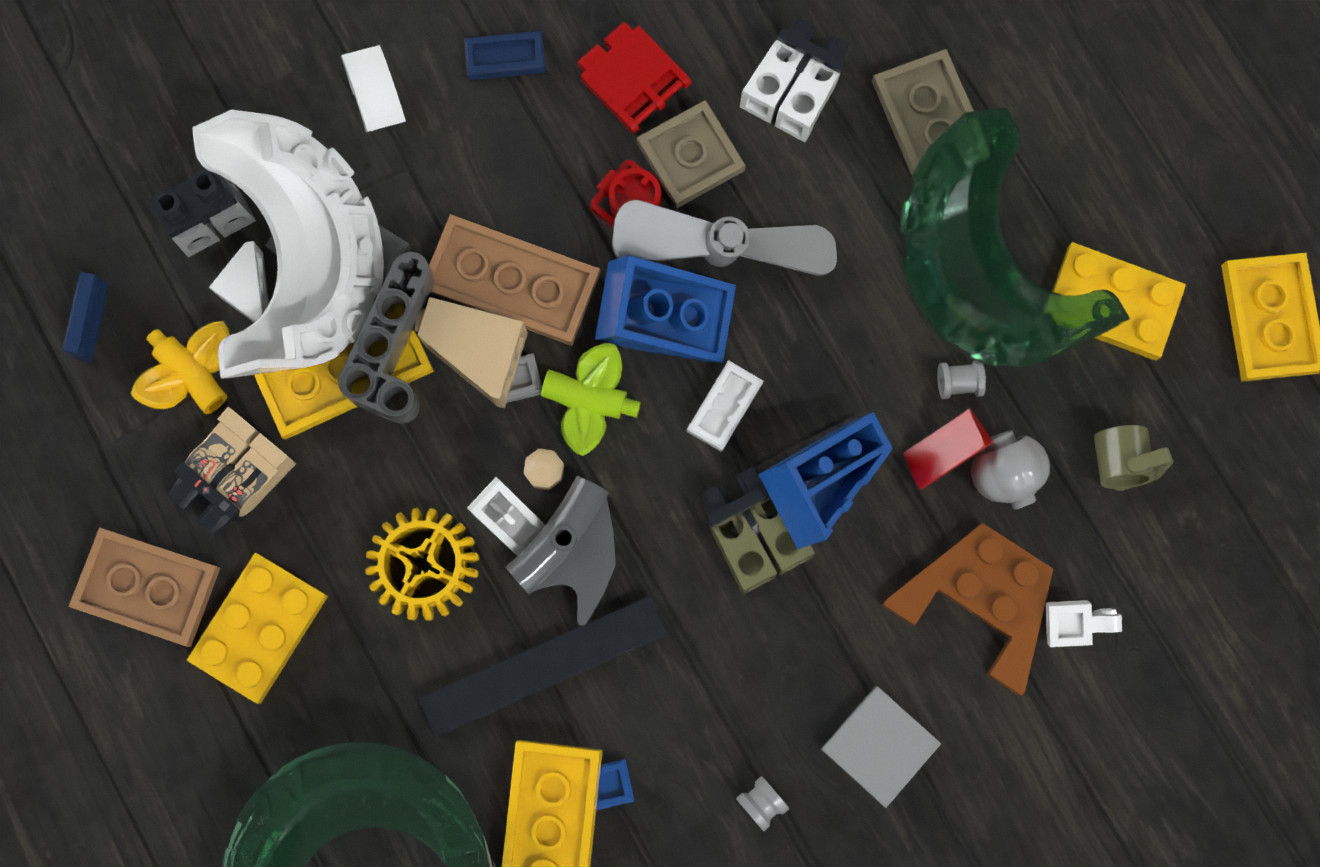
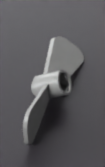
M632 200L625 203L617 212L614 220L612 248L617 258L630 255L654 262L704 257L710 264L724 267L732 264L739 256L816 276L828 274L837 264L835 239L827 229L818 225L748 229L741 220L734 217H723L712 223L640 200Z

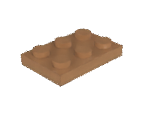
M99 528L69 607L191 647L220 567Z

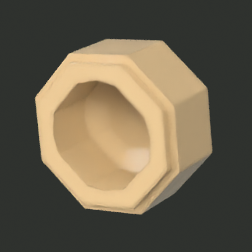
M537 449L526 457L524 475L534 488L550 490L562 481L564 463L555 451Z

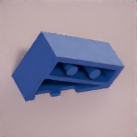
M874 412L840 426L758 474L797 549L827 540L833 532L832 526L840 515L849 510L854 503L852 501L854 496L862 486L868 484L893 448Z

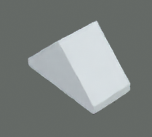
M254 241L243 244L209 287L222 300L252 322H256L269 305L264 255Z
M497 477L467 507L481 523L517 556L545 526Z

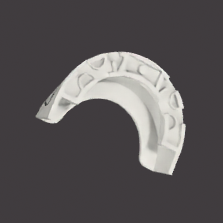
M229 110L192 127L195 152L201 165L208 171L217 173L236 184L253 200L270 228L277 253V281L268 307L256 322L243 331L225 337L218 347L221 379L306 368L336 358L350 343L356 342L372 308L374 298L378 296L383 282L384 259L380 229L369 197L362 198L351 178L354 171L334 148L327 149L311 136V130L282 117Z

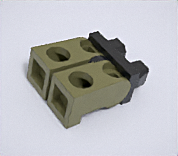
M755 466L735 477L737 484L744 496L730 502L721 484L702 493V500L708 514L706 515V523L724 555L742 595L774 579L777 572L780 576L812 559L815 554L811 545L797 549L758 475L760 472ZM760 538H761V540H762V542H763L765 548L767 549V551H768V553H769V555H770V557H771V559H772V563H771V561H770V559H769L767 553L765 552V550H764V548H763L761 542L759 541Z

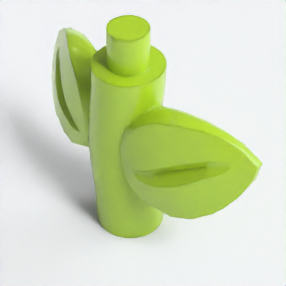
M600 344L585 352L578 360L576 369L577 380L550 369L544 379L541 397L568 407L561 421V431L570 448L581 456L591 452L600 443L607 427L604 416L620 419L621 414L637 418L641 402L626 398V391L615 389L620 381L622 372L621 356L615 344Z

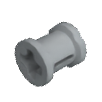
M974 360L971 365L948 366L947 363H939L937 379L941 399H949L951 395L974 393L977 397L984 396L986 377L981 360Z

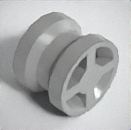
M762 776L755 781V787L749 793H741L736 798L763 832L770 826V820L776 814L783 815L789 810L788 806Z

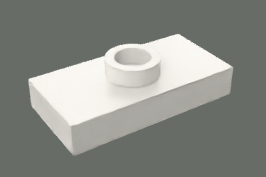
M728 360L687 428V432L722 452L762 386L763 380Z

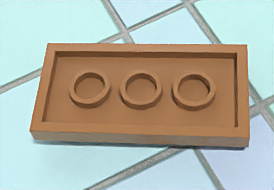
M451 214L429 264L434 275L431 295L465 307L523 321L527 330L570 346L573 345L601 274L600 269Z

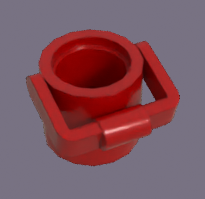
M626 160L616 171L611 169L596 186L598 193L591 200L589 206L595 215L613 229L617 212L629 201L640 200L662 207L661 185L652 173L642 169L634 161ZM604 197H609L612 217L598 205Z

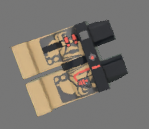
M227 407L218 418L220 422L208 437L191 452L185 463L182 462L174 471L180 478L175 482L167 495L187 512L202 495L209 500L211 504L196 520L216 536L233 521L241 524L248 516L247 514L296 465L291 458L230 407Z

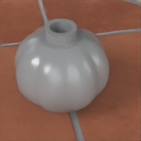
M1013 430L990 437L994 443L976 454L972 460L971 478L976 489L985 498L993 502L1011 503L1013 509H1019L1036 501L1034 494L1045 484L1050 473L1049 457L1044 447L1027 435L1015 438Z

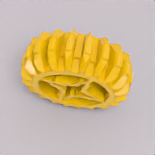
M414 508L411 513L412 522H408L403 513L396 514V520L399 524L398 528L395 529L388 522L382 525L383 529L389 534L385 540L380 536H373L372 541L381 546L379 552L367 551L366 557L378 561V566H370L365 571L369 576H380V579L372 582L369 587L373 592L386 589L378 600L381 605L385 606L396 599L392 606L393 614L400 615L405 607L408 606L407 618L415 621L420 608H422L424 619L430 621L434 617L433 607L437 606L440 614L447 616L449 615V608L445 603L447 600L450 599L458 607L463 604L462 599L456 595L459 588L466 593H472L473 587L463 581L465 576L471 578L478 577L479 572L473 568H467V563L478 561L479 555L474 552L465 553V550L472 547L475 541L472 537H465L459 540L466 530L462 523L455 525L449 530L453 522V517L450 514L446 513L437 523L438 512L435 509L430 508L426 519L423 520L421 511L418 508ZM425 531L433 532L430 539L426 538L422 545L415 549L399 545L412 534ZM445 537L454 550V573L444 569L439 562V555L442 550L441 544ZM424 554H429L427 561L440 573L436 574L430 570L428 572L422 570L421 575H416L419 568L414 565L413 561L406 558V555L414 558L419 556L424 559ZM392 556L400 559L406 567V573L402 580L404 585L401 591L395 585L391 575ZM435 579L447 584L445 588L435 595L426 598H412L415 590H420L421 586L428 580Z

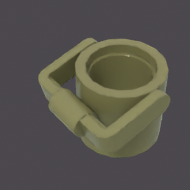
M1117 426L1102 430L1094 435L1100 483L1104 488L1123 491L1148 484L1159 479L1174 462L1167 447L1155 451L1151 450L1149 431L1144 426Z

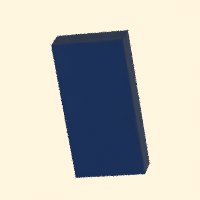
M542 31L464 38L468 80L546 73Z
M84 272L79 274L63 351L77 360L92 362L109 285L97 275Z

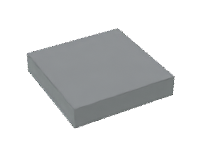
M875 686L821 750L883 807L887 808L941 743L878 686Z

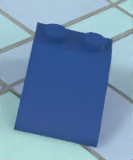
M630 255L609 261L595 340L634 350L721 364L724 360L736 285Z

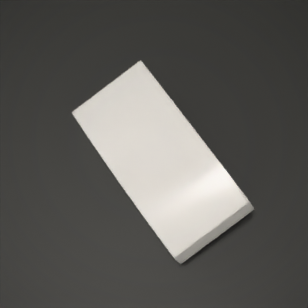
M380 45L341 55L366 132L405 122L402 107Z

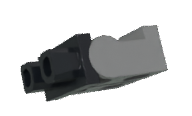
M205 168L175 187L154 195V198L149 200L168 236L174 240L188 258L220 241L213 226L225 238L256 221L238 187L234 183L230 184L228 179Z

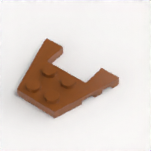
M982 523L899 590L885 599L881 606L911 626H915L938 591L1008 637L1007 643L988 671L987 676L1016 695L1022 696L1028 681L1053 568Z

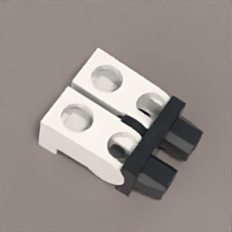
M798 18L789 30L784 27L782 28L777 40L771 46L743 89L740 108L768 123L772 122L777 113L775 127L806 142L824 105L841 78L846 62L844 58L849 44L836 36H830L825 46L821 48L811 42L817 28L805 19Z

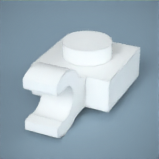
M1088 600L1046 602L1047 644L1050 647L1093 645L1092 633L1122 632V615L1116 614V609L1106 608L1092 612V605Z

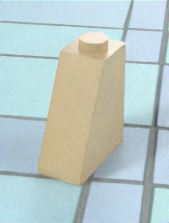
M429 297L426 309L423 308L419 312L415 322V331L418 332L417 336L423 345L498 407L505 408L508 392L511 390L518 367L517 363L528 334L524 322Z

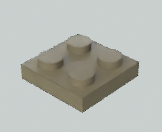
M706 100L637 137L638 146L676 209L745 171L746 165Z

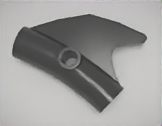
M576 476L564 499L546 525L505 568L529 595L533 591L557 585L573 588L577 594V622L579 625L584 626L605 593L615 569L616 560L614 531L607 502L609 492L591 481ZM568 534L572 536V540L568 545H558V539L561 535Z

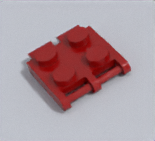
M625 22L603 39L605 46L609 49L608 52L597 44L577 61L578 67L583 72L580 75L581 82L631 134L639 130L638 125L655 110L660 112L666 106L664 102L681 87L686 89L692 84L688 75L639 25L632 30Z

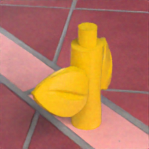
M213 322L201 327L189 338L186 347L174 336L167 338L159 329L152 331L146 340L153 346L152 356L160 365L147 369L138 377L131 391L133 398L151 408L168 409L181 402L189 392L204 414H210L217 410L226 401L227 395L211 374L220 370L218 347L221 341L230 335L225 322Z

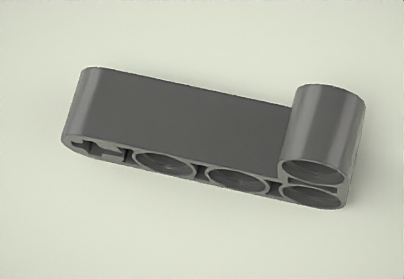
M403 253L393 262L338 380L339 389L355 406L399 424L409 423L415 419L420 409L419 398L410 385L392 376L415 327L416 318L424 308L434 285L433 272L426 259L419 253ZM418 269L421 273V276L419 278L413 276L410 279V281H408V279L406 278V274H415ZM407 290L410 292L412 297H409L406 294ZM402 304L406 306L402 317L394 320L387 318V311L393 305ZM381 340L388 342L387 351L383 355L378 357L369 355V350L373 343ZM362 377L370 378V387L366 392L358 395L352 394V385L357 379ZM399 393L408 395V403L405 408L399 411L389 409V402L394 395Z

